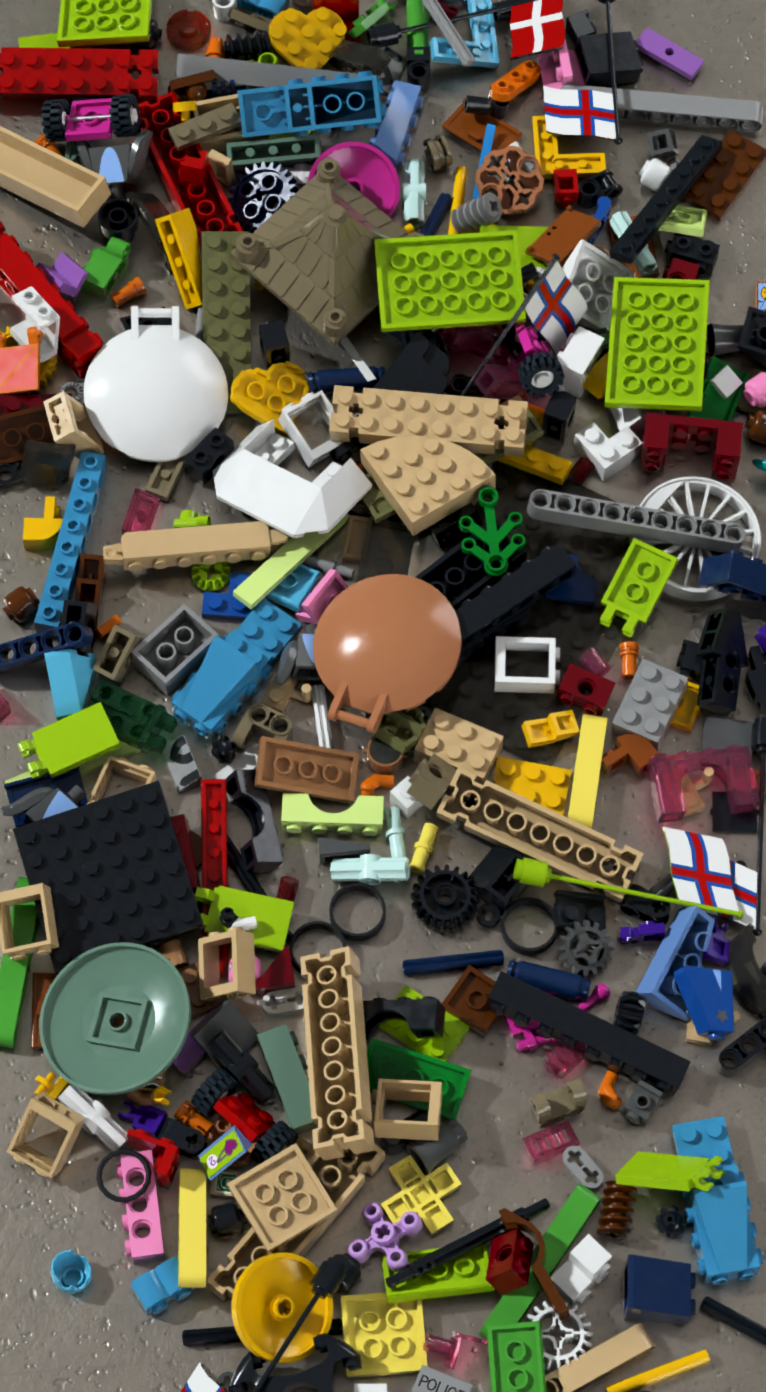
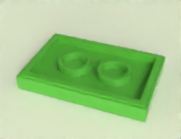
M541 1321L486 1325L491 1392H547Z

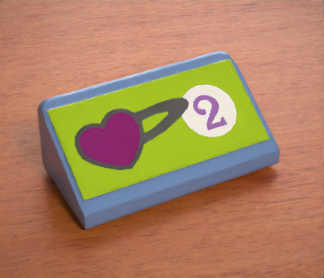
M234 1125L197 1157L207 1177L212 1181L246 1153L252 1146V1143Z

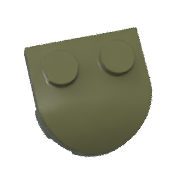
M417 707L408 711L403 709L391 712V714H384L377 732L373 735L390 745L394 750L404 754L417 745L426 726L423 720L424 714Z

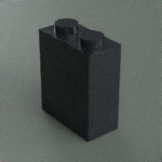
M631 31L612 33L616 84L635 83L643 72V61L639 59L637 53V42L633 40ZM608 33L580 35L574 51L585 86L612 85Z

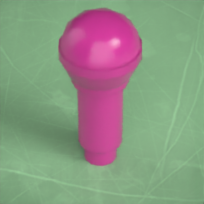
M602 983L596 985L587 1001L581 1002L578 1008L587 1012L596 1003L607 1000L610 997V988Z

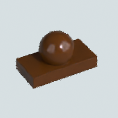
M209 70L171 80L169 83L173 92L185 89V96L189 101L205 100L208 94L204 83L215 81L217 77L214 70Z

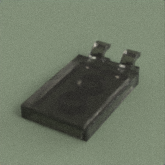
M371 516L368 517L356 582L384 574L408 575L415 535L411 534L405 524L389 520H383L376 524Z

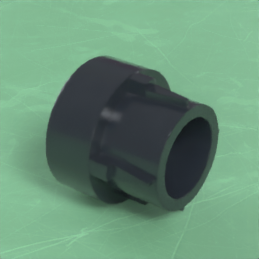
M115 198L106 201L100 207L98 222L103 238L106 237V240L109 242L110 238L115 236L128 243L132 242L139 225L138 212L133 203L126 199Z

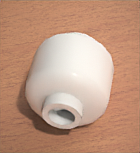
M654 158L651 161L647 160L638 176L641 177L640 182L642 185L656 192L672 173L673 169L660 159Z

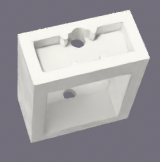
M322 390L316 394L313 392L306 394L302 397L301 402L296 405L294 403L288 404L281 410L282 413L278 419L290 440L294 442L295 448L308 468L331 456L330 452L344 443L342 441L329 440L311 450L291 420L316 406L327 425L330 426L331 413H334V410Z
M496 636L494 692L554 694L555 685H560V670H555V662H560V647H556V638ZM506 650L548 652V678L505 676Z

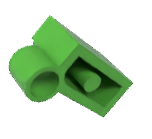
M112 236L106 247L102 246L101 249L94 248L90 255V261L86 266L82 267L88 272V276L81 290L106 300L128 266L127 257L131 250V243Z

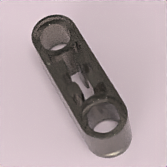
M341 40L329 55L331 58L328 60L334 68L341 71L357 74L358 72L372 71V75L380 76L391 62V57L383 49Z

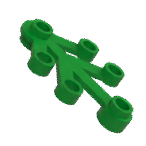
M484 487L479 492L478 502L484 507L487 531L474 523L470 516H462L460 518L459 529L465 533H472L489 546V553L477 546L473 538H465L462 541L461 550L467 555L473 554L484 562V570L488 575L500 577L508 570V559L515 551L522 550L525 547V537L522 534H514L511 537L510 544L501 553L499 551V544L513 529L521 527L523 517L519 512H511L508 520L497 531L494 506L498 503V492L492 487ZM485 498H490V499H492V501H491V502H486V501H484V499H485ZM518 518L519 522H512L511 519ZM469 522L471 525L466 527L462 523ZM521 540L522 543L517 545L514 541ZM472 544L473 547L469 549L465 545ZM499 564L500 568H493L492 565Z

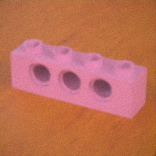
M152 1150L138 1151L148 1161L152 1172L151 1182L146 1192L136 1200L127 1203L121 1202V1205L126 1204L127 1214H122L124 1230H129L130 1240H125L126 1255L132 1256L133 1264L165 1260ZM121 1154V1163H116L118 1179L123 1178L124 1188L119 1189L120 1197H128L134 1195L142 1188L145 1183L146 1172L144 1165L138 1158L132 1155ZM134 1177H142L144 1179L140 1186L130 1184ZM138 1202L147 1204V1208L142 1212L133 1210L134 1205ZM141 1228L150 1230V1234L145 1238L136 1236V1232Z

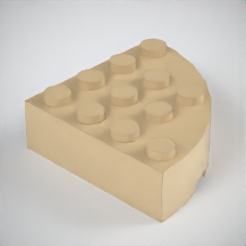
M417 435L399 436L377 441L360 449L362 465L413 536L478 499L482 488H496V475L485 462L469 450L450 441Z

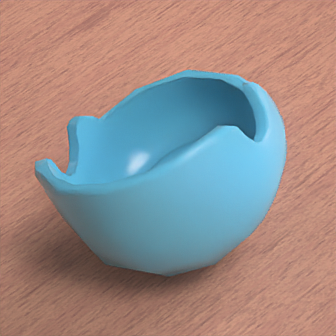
M66 1250L58 1253L52 1260L51 1277L55 1286L61 1291L72 1294L84 1290L91 1282L92 1268L85 1256L75 1254L73 1250Z

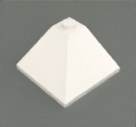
M583 239L579 241L562 267L566 277L582 294L588 307L578 324L593 330L607 328V331H610L614 277H634L635 272L617 260L610 258L609 255Z

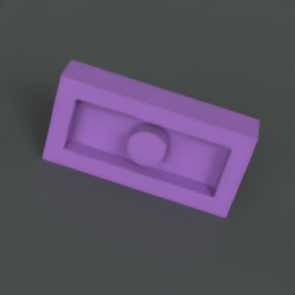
M63 252L59 254L52 267L38 262L36 268L40 267L45 272L50 284L54 283L60 292L74 298L88 276L86 270Z

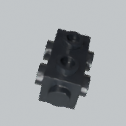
M675 233L673 240L667 241L664 253L668 254L667 264H671L672 258H677L699 264V275L712 276L720 245L710 240H701L690 235Z

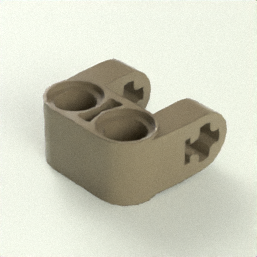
M254 704L240 721L231 742H235L237 747L244 749L254 732L265 737L290 741L293 736L292 722L285 714L264 704ZM258 714L266 716L261 722L253 720ZM279 725L288 727L286 731L281 733L275 731V728Z
M578 1077L566 1082L565 1086L546 1094L541 1092L531 1096L529 1104L540 1128H545L581 1113L585 1109L588 1096L581 1079Z

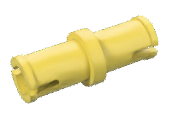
M424 823L419 841L415 843L413 848L415 852L410 864V871L417 875L424 874L428 858L434 852L433 844L439 828L432 823Z

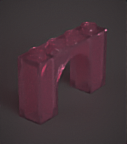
M491 325L441 328L438 331V335L449 349L471 352L482 359H485L500 337L499 333ZM503 340L474 382L486 398L509 400L519 394L523 401H526L529 397L526 391L523 390L518 377V367H521V362Z
M731 745L726 747V749L720 750L706 748L701 752L691 753V751L686 750L677 753V755L667 756L665 753H660L652 756L648 761L646 769L657 823L683 819L686 807L681 788V779L690 772L704 771L706 767H712L714 775L723 782L731 814L755 812L760 804V798L749 747Z

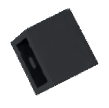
M494 845L467 878L474 879L470 887H477L479 896L487 902L495 904L504 913L506 908L518 898L528 885L513 879L516 860H523L526 857L516 850Z

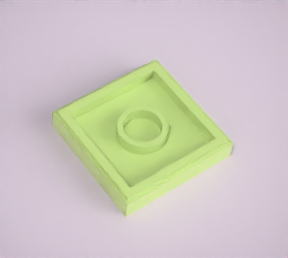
M677 205L658 230L703 237L708 210Z

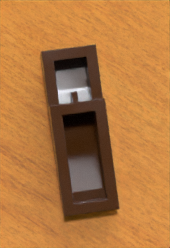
M80 553L75 601L98 604L95 629H97L102 604L106 564H104L103 555Z

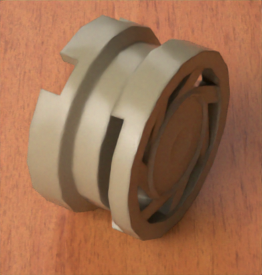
M442 134L436 136L433 140L429 138L423 141V146H427L426 150H424L425 156L433 171L440 170L441 166L448 167L453 164L450 147Z

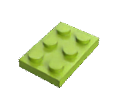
M405 985L395 1000L399 997L422 999L424 996ZM445 1011L443 1038L418 1039L409 1029L408 1023L402 1020L384 1022L376 1029L409 1050L447 1062L470 1030V1026Z

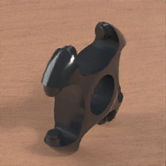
M325 1332L318 1334L316 1337H313L315 1349L320 1350V1353L328 1352L327 1359L295 1375L270 1376L265 1381L260 1392H290L298 1387H310L319 1392H335V1371L337 1366L343 1362L344 1368H348L349 1371L362 1369L361 1355L352 1346L336 1336ZM249 1351L236 1367L228 1385L229 1392H248L247 1385L256 1386L262 1377L257 1374L256 1369L263 1368V1363H266V1361Z

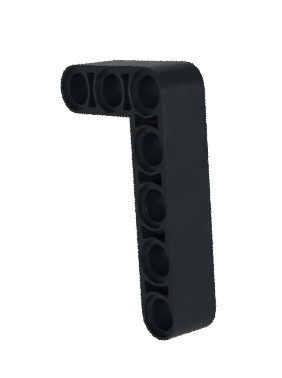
M766 1018L759 1021L721 1051L716 1064L717 1071L721 1076L731 1078L737 1075L766 1052V1035L762 1031V1029L766 1028ZM750 1043L755 1047V1050L746 1051L743 1048V1044ZM727 1058L732 1059L736 1065L728 1067L723 1063V1060Z

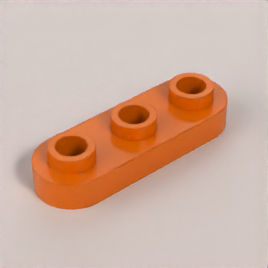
M531 60L519 64L491 85L490 97L498 102L510 101L540 79L541 67Z

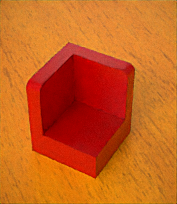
M203 150L201 158L186 156L185 160L180 162V180L203 185L209 167L208 151Z

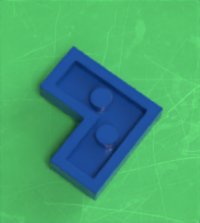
M231 571L228 593L204 592L202 618L244 621L252 610L233 597V591L252 573Z

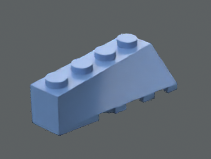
M394 80L387 97L386 117H382V122L378 123V127H375V136H372L370 140V145L382 151L393 163L396 171L399 165L403 166L406 155L404 149L409 147L412 138L410 130L416 127L418 120L416 112L417 109H422L424 96H421V86Z
M690 906L678 909L636 990L637 993L645 996L646 1003L654 1009L684 1021L690 1020V1014L674 978V971L686 965L703 967L701 965L703 954L707 952L715 922L712 917L699 907Z

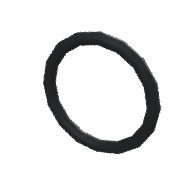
M119 1149L110 1152L102 1159L97 1168L96 1180L99 1189L107 1198L115 1202L127 1203L138 1199L146 1192L151 1182L152 1172L148 1161L142 1154L130 1149ZM121 1154L132 1155L138 1158L144 1165L146 1172L145 1183L142 1188L134 1195L128 1197H118L109 1193L102 1181V1171L106 1163L113 1157Z

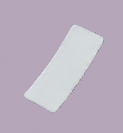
M248 748L229 765L214 774L213 777L215 779H226L236 769L253 770L257 766L258 756L251 748Z

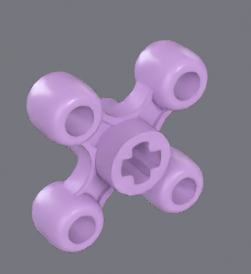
M375 1202L366 1204L362 1210L364 1221L372 1226L371 1236L365 1240H353L349 1244L348 1253L359 1263H365L373 1252L380 1251L383 1254H387L386 1261L393 1272L398 1273L406 1269L409 1259L407 1254L398 1248L400 1239L403 1236H414L421 1232L423 1223L420 1216L413 1211H409L402 1215L400 1221L391 1224L388 1221H384V1211L379 1204Z

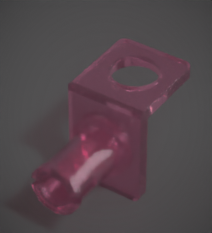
M453 1331L450 1340L428 1333L425 1340L433 1342L435 1345L424 1343L423 1350L444 1355V1367L454 1370L462 1338L485 1345L488 1342L487 1340Z

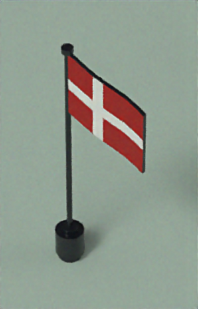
M527 0L449 18L451 22L511 9L510 31L513 47L510 61L563 49L565 42V28L562 15L563 0ZM394 21L373 25L371 29H367V38L370 47L382 48L398 44L399 39L402 38V33L437 26L434 21L400 29L399 25H395Z

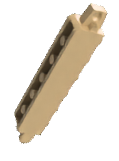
M261 521L125 532L121 536V543L103 546L104 564L123 565V570L140 571L147 568L164 569L170 566L189 567L194 564L213 565L217 562L237 563L241 560L261 561L265 558H270V553L278 551L287 542L289 535L277 529L268 530V525Z

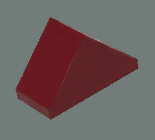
M284 947L256 983L257 996L262 997L272 991L295 988L290 949L288 947Z

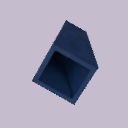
M628 1255L624 1267V1321L689 1323L691 1315H695L696 1301L691 1299V1289H695L696 1274L691 1272V1264Z

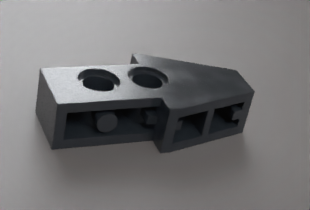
M729 608L709 611L696 651V655L703 658L697 706L717 714L736 711L741 668L748 667L749 665L741 614Z

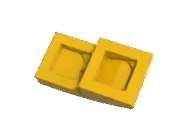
M573 710L550 713L547 718L524 721L521 725L529 748L554 743L580 733Z

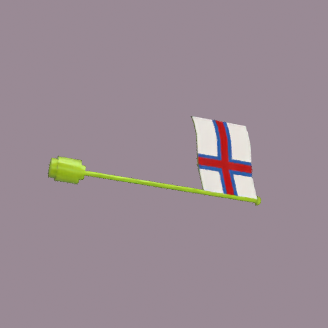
M662 827L669 847L671 877L678 899L552 874V868H548V862L529 858L517 859L514 867L513 879L519 880V883L544 887V884L549 883L550 879L688 907L697 906L702 910L737 916V919H742L744 916V912L738 909L732 889L730 862L726 845L723 839Z

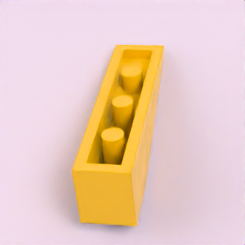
M186 208L157 218L155 222L187 310L202 305V270L197 228L190 208Z

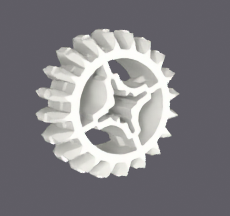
M565 1300L564 1302L568 1308L569 1302ZM547 1301L542 1303L543 1310L538 1306H534L533 1312L535 1315L530 1313L526 1315L528 1322L543 1321L546 1318L552 1317L551 1327L542 1329L543 1343L548 1344L552 1348L553 1354L550 1355L544 1352L546 1372L550 1371L551 1365L555 1366V1370L566 1363L569 1365L571 1360H578V1356L586 1353L584 1349L589 1350L592 1348V1343L587 1340L593 1338V1332L586 1331L591 1328L592 1324L588 1321L582 1323L586 1318V1313L583 1312L577 1316V1305H574L571 1310L568 1309L570 1316L565 1318L575 1326L577 1331L564 1327ZM556 1325L559 1336H563L560 1338L558 1348L553 1336ZM572 1340H579L578 1345L573 1351L562 1355L561 1351L564 1344L572 1343Z

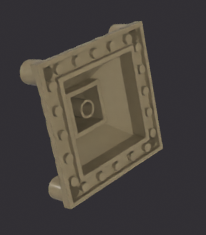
M326 158L319 162L317 174L269 217L265 223L257 228L253 234L243 233L238 236L235 249L230 252V257L335 347L379 305L374 239L419 237L424 235L419 232L408 234L340 176L341 167L336 160Z

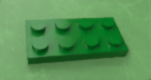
M371 1038L367 1051L370 1093L373 1092V1089H378L379 1079L442 1082L441 1116L450 1119L457 1118L472 1070ZM395 1100L429 1111V1102Z

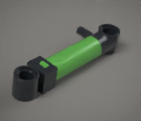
M406 0L407 27L429 23V12L422 1ZM429 27L407 32V83L421 86V92H424L430 86Z

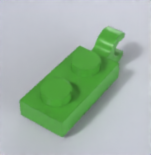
M378 0V6L374 4L365 11L366 17L362 14L352 22L354 27L348 32L352 39H355L383 15L394 9L397 4L394 2L389 5L386 0Z

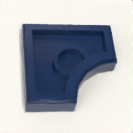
M568 554L577 564L575 576L547 593L546 599L594 606L598 580L589 578L582 572L578 564V555Z

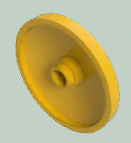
M286 1252L262 1256L253 1261L242 1272L235 1285L231 1304L235 1330L245 1347L255 1356L265 1361L272 1362L315 1295L311 1292L313 1287L309 1283L318 1268L302 1256ZM326 1297L325 1299L319 1298L278 1363L297 1362L307 1358L316 1351L313 1337L324 1332L328 1333L333 1317L332 1298Z

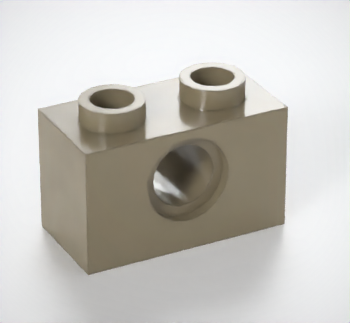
M114 625L92 669L114 681L122 682L132 662L131 651L144 638L123 627Z
M433 753L429 760L424 758L416 771L408 780L411 786L407 793L432 810L447 790L457 769Z

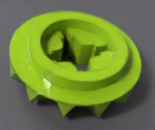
M217 562L213 565L195 564L192 567V580L201 590L208 592L218 591L229 582L230 567L227 562ZM214 566L215 573L217 574H212L208 580L206 571H209Z

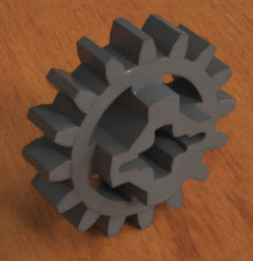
M584 920L583 926L575 921L574 929L566 927L565 930L568 934L566 936H559L564 942L557 945L558 949L563 950V953L558 957L561 960H567L563 965L565 968L568 969L573 966L572 973L578 974L581 970L582 976H587L590 970L592 974L596 975L598 974L597 967L605 970L606 966L603 962L605 960H612L607 954L614 951L613 947L608 946V943L613 939L612 937L604 936L608 931L606 928L598 930L599 923L594 922L590 927L589 920ZM586 931L593 932L598 938H589ZM575 938V941H574L572 947H570V943H571L572 939ZM584 943L591 945L587 948V953L581 952V949L584 948ZM599 949H601L599 957L596 958ZM573 958H582L586 965L576 963Z

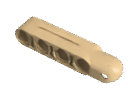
M638 1323L580 1355L578 1360L573 1359L569 1362V1365L566 1363L559 1367V1369L547 1374V1392H580L646 1355L655 1348V1345L642 1323Z

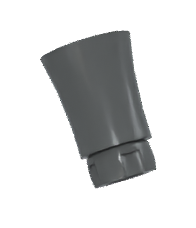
M709 323L707 328V346L710 356L741 351L737 347L743 325Z
M451 1119L446 1124L440 1125L438 1141L415 1140L406 1145L408 1155L411 1154L423 1174L427 1175L447 1156L457 1150L459 1145L463 1144L468 1137L463 1126L456 1119Z

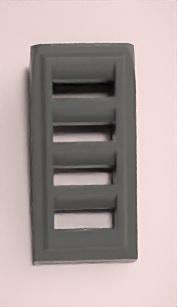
M318 838L320 864H331L334 858H360L363 854H370V845Z

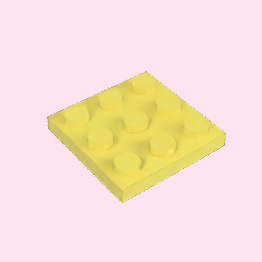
M386 1292L340 1296L344 1341L361 1355L363 1363L362 1369L356 1371H349L346 1368L347 1379L419 1373L422 1365L428 1367L422 1300L387 1304Z

